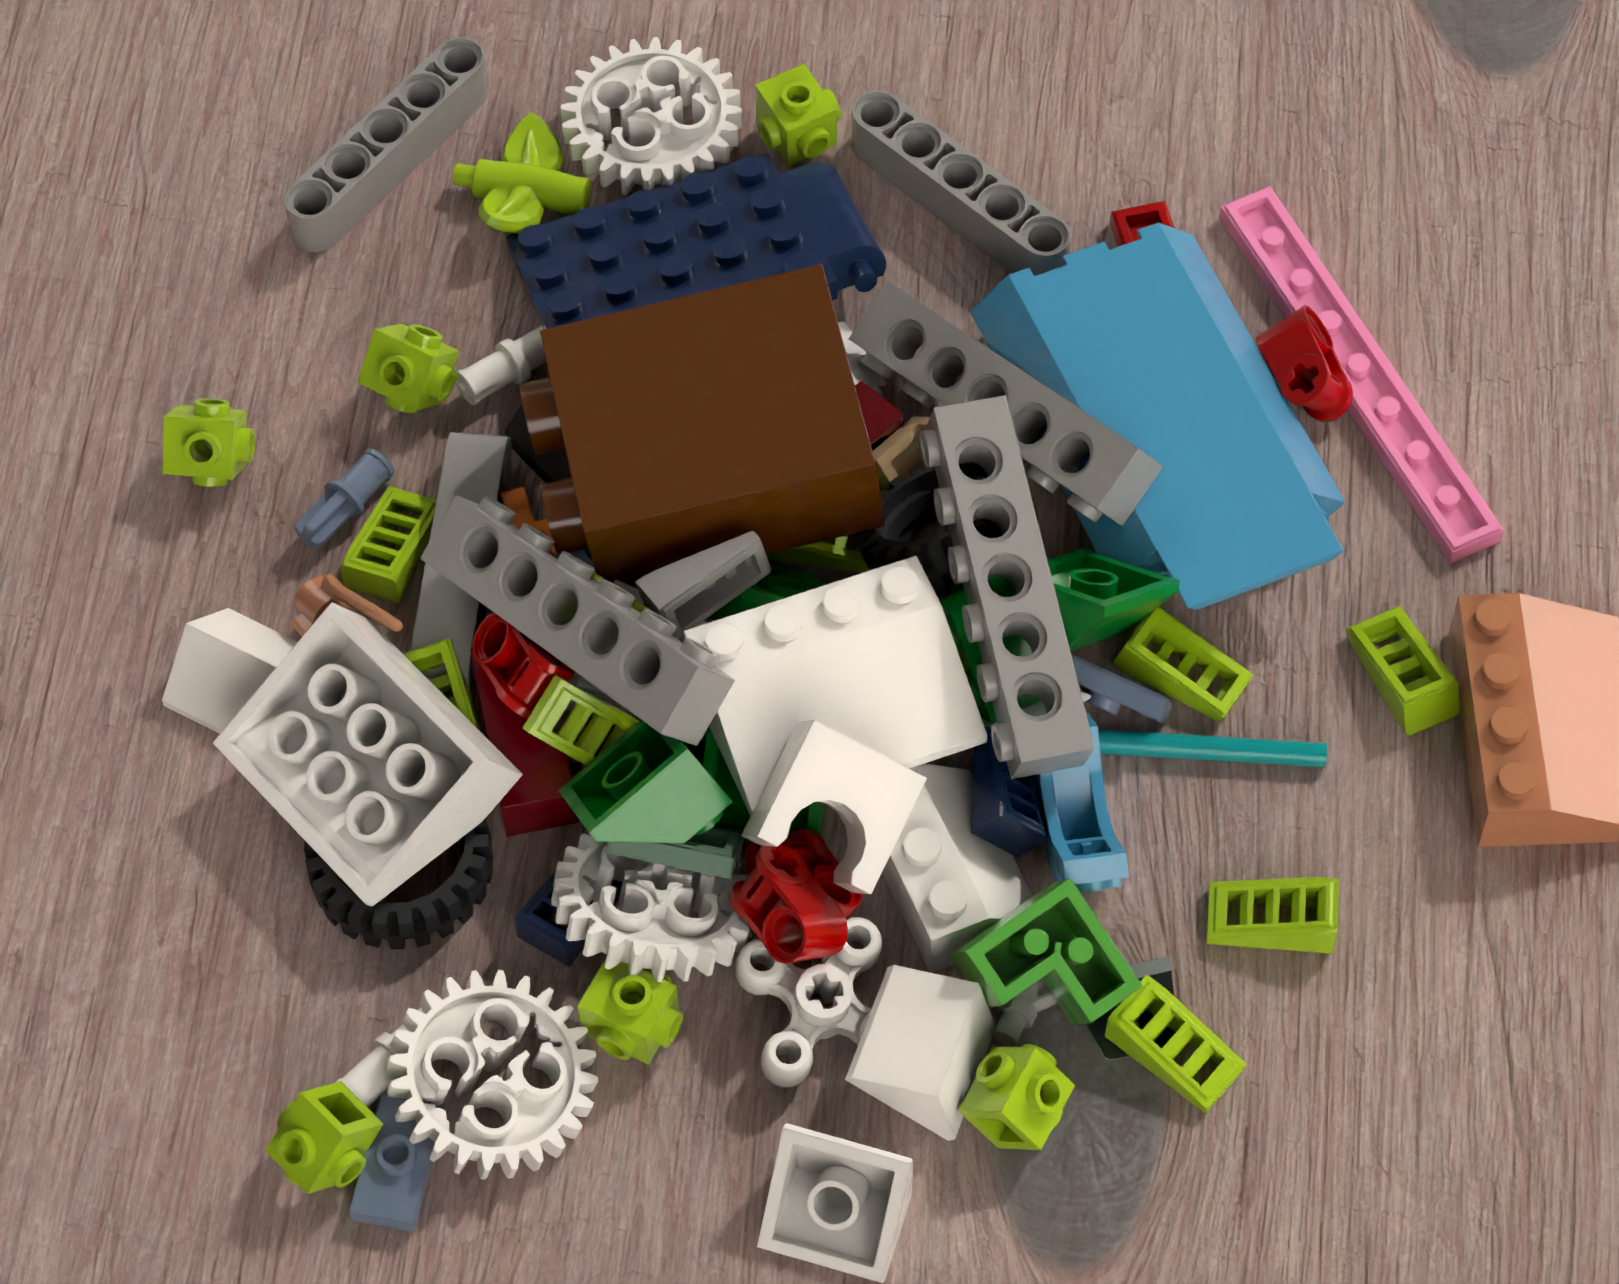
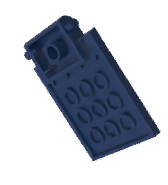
M768 152L757 156H746L729 165L704 173L690 174L682 180L673 182V185L668 186L666 184L651 190L637 191L629 197L598 207L584 208L576 214L542 225H531L523 229L519 234L513 233L506 236L510 254L543 329L819 264L823 265L833 301L838 299V290L853 285L860 292L872 290L877 284V278L883 276L886 270V258L837 170L829 164L819 162L779 173Z

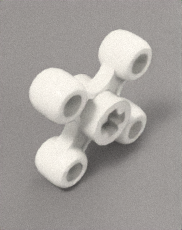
M862 917L847 919L848 934L843 949L838 954L830 956L825 964H817L806 970L795 967L791 963L777 962L769 955L760 939L747 943L739 951L735 963V974L739 985L745 991L754 995L770 994L780 998L790 1011V1024L782 1032L773 1035L765 1043L761 1055V1069L765 1077L773 1085L786 1088L802 1083L809 1075L813 1063L812 1050L820 1039H828L840 1034L849 1037L857 1045L859 1044L871 1008L864 1006L858 1001L853 992V981L860 973L869 970L877 962L882 948L881 934L877 926L870 920ZM848 942H859L865 948L854 949L848 945ZM762 963L768 966L770 970L758 971L752 965ZM821 995L824 1004L833 1003L832 1008L823 1009L819 1000H811L812 996ZM780 1055H789L792 1056L796 1060V1062L793 1064H785L782 1063L777 1057Z

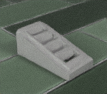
M750 531L657 569L635 581L644 605L676 625L677 628L672 636L678 639L684 634L685 630L698 625L771 573L772 569L760 538L754 531Z

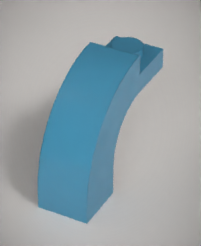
M1086 713L1095 749L1083 766L1035 775L1046 821L1047 839L1044 844L1053 881L1058 882L1071 878L1079 892L1121 887V879L1129 878L1127 853L1114 833L1109 816L1102 774L1098 726L1089 713Z

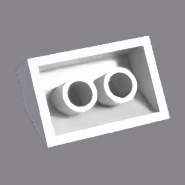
M922 764L910 768V770L926 777L927 780L882 874L929 972L933 973L956 964L950 956L951 953L1033 896L1012 854L971 833L973 776L970 770Z

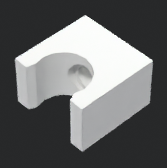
M816 720L798 721L741 836L760 846L778 847L787 838L790 824L801 809L813 802L827 804L839 814L843 821L848 841L844 858L834 870L833 883L852 893L872 894L927 778Z

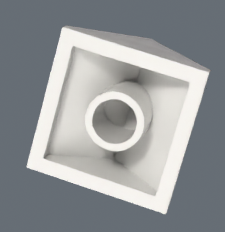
M229 608L187 622L164 691L163 705L221 734L298 642Z
M897 965L887 967L845 1080L947 1141L955 1139L963 1119V1115L958 1110L976 1078L977 1068L985 1058L996 1027L980 983Z
M785 1123L781 1133L757 1247L884 1283L912 1196L913 1159Z

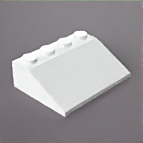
M917 556L684 631V640L685 638L692 639L716 653L719 658L714 666L735 680L709 727L750 816L798 721L816 720L909 769L987 743V733L942 605Z
M331 602L213 742L220 752L366 905L372 907L483 822L523 775L367 618Z

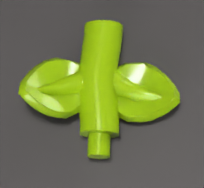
M532 111L516 124L507 137L501 153L502 161L480 158L476 166L457 163L454 168L453 185L472 188L473 197L483 199L478 207L480 219L486 225L503 232L519 234L528 226L540 224L544 208L573 215L589 206L591 180L560 172L564 161L562 147L547 123Z

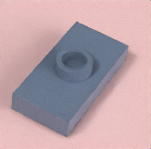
M1071 654L1078 684L1080 687L1087 689L1086 693L1091 695L1090 699L1085 702L1115 716L1122 705L1158 723L1165 724L1173 707L1170 704L1171 701L1166 697Z
M387 1093L381 1094L376 1117L384 1125L364 1155L366 1165L359 1174L349 1209L351 1221L415 1232L434 1163L429 1158L435 1142L430 1137L415 1144L409 1141L418 1123L415 1119L406 1122H397L395 1119L398 1108L406 1099L387 1097ZM422 1101L425 1104H432L429 1101ZM445 1104L435 1105V1108H441L446 1111Z

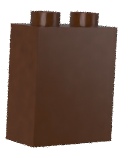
M822 264L540 330L550 377L519 384V390L535 454L566 448L572 477L540 484L552 539L555 541L554 547L557 555H560L562 551L571 553L589 548L594 569L598 575L612 583L617 579L629 586H635V581L657 569L750 531H754L758 535L765 553L770 554L885 526L876 462Z

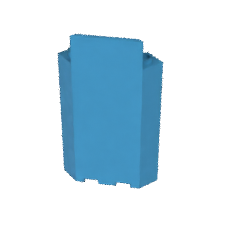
M1161 223L1147 226L1137 231V236L1140 240L1109 250L1104 241L1064 255L1062 261L1065 266L1034 276L1029 267L1009 274L970 311L989 349L1140 448L1164 466L1123 526L1105 514H1102L1097 523H1095L1074 508L1098 554L1179 580L1178 591L1187 608L1198 610L1332 561L1344 551L1328 521L1329 516L1345 503V500L1291 405L1281 393L1276 379L1193 234ZM1047 427L1038 434V441L1044 436ZM1090 455L1081 461L1078 471L1086 466ZM1062 486L1069 499L1073 492Z

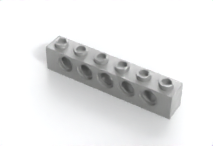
M887 281L848 338L867 352L861 360L863 364L888 381L891 380L895 372L906 378L907 380L901 387V390L927 408H930L935 400L947 406L1006 395L1021 458L1030 463L1025 474L1053 494L1060 484L1073 492L1066 503L1095 523H1097L1102 514H1105L1123 526L1164 467L1140 448L889 281ZM921 347L919 353L914 357L916 351ZM963 372L960 380L954 385L956 378ZM1047 427L1044 436L1036 442L1040 431ZM1090 455L1086 466L1078 471L1081 461Z
M1006 395L935 407L925 431L920 432V449L925 466L927 468H935L939 488L934 490L935 511L940 525H949L954 545L948 548L949 568L954 583H963L968 605L962 608L963 625L968 641L970 643L978 642L983 664L977 666V681L983 701H992L997 724L992 725L991 736L997 760L999 762L1007 761L1011 779L1083 766L1095 747ZM964 462L977 463L985 469L988 478L983 480L970 479L962 473L959 464ZM979 519L990 520L998 525L1002 536L998 538L984 537L975 529L973 522ZM1002 577L1009 580L1014 585L1017 595L1012 597L997 595L991 590L988 579ZM1010 635L1023 638L1029 644L1032 654L1024 657L1011 654L1005 648L1002 638ZM1024 694L1038 697L1045 705L1046 714L1043 716L1026 714L1019 707L1017 697Z
M456 495L420 559L660 734L697 746L735 682L733 678L714 666L719 656L692 639L685 638L683 643L672 636L677 628L676 625L661 615L646 608L640 614L631 607L635 597L623 588L604 579L600 585L591 579L595 569L583 560L565 551H562L560 556L552 552L551 548L555 541L548 535L524 523L518 528L511 523L516 514L508 507L486 496L483 497L480 504Z

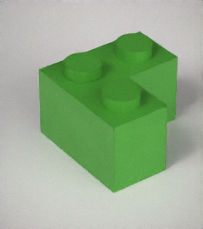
M1071 878L1050 884L950 954L967 981L980 983L988 1007L1004 1005L1039 979H1042L1072 1025L1092 1023L1143 987Z

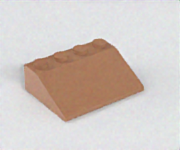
M1521 593L1458 595L1449 629L1454 675L1459 683V712L1478 847L1619 842V617Z

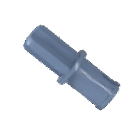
M371 448L366 449L362 454L363 456L339 480L333 479L326 483L324 486L325 494L295 524L294 530L301 538L302 543L308 547L322 548L350 518L358 519L364 513V504L387 481H390L395 473L392 464L382 453Z

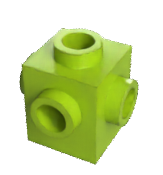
M804 63L755 84L756 125L759 135L768 149L776 148L787 166L806 158L818 157L827 151L828 148L837 145V120L841 118L838 101L829 88L822 90Z
M399 323L376 328L373 331L357 383L384 395V402L391 408L405 413H417L418 410L442 404L451 394L457 380V371L454 367L460 351L442 343L443 336L439 332L425 326L416 324L406 326Z
M214 398L197 399L194 401V406L177 405L164 415L162 474L192 476V483L199 486L218 487L227 485L228 480H233L246 468V463H252L256 441L254 428H247V410L230 409L229 401Z
M604 961L578 1004L580 1027L586 1026L588 1029L586 1035L595 1039L598 1046L611 1056L621 1060H628L630 1057H633L649 1065L660 1046L668 1048L680 1030L683 1013L679 1012L677 985L673 984L670 977L666 974L662 982H657L651 969L643 968L639 975H629V964L620 962L615 967L607 969L604 968Z
M1024 1044L1022 1047H992L989 1054L979 1064L976 1078L958 1111L997 1148L1042 1150L1050 1132L1059 1123L1063 1114V1108L1075 1085L1056 1067V1059L1049 1052L1036 1045Z
M342 1081L300 1092L296 1100L291 1102L277 1119V1126L279 1128L265 1151L283 1169L288 1180L301 1187L306 1194L333 1186L341 1188L351 1183L362 1172L366 1165L364 1155L384 1124Z

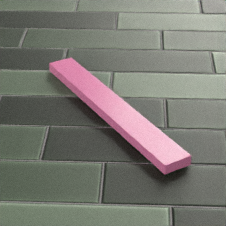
M1271 186L1221 206L1219 219L1285 318L1302 306L1307 305L1325 325L1332 338L1333 349L1352 385V403L1347 411L1448 562L1451 564L1501 542L1504 529Z

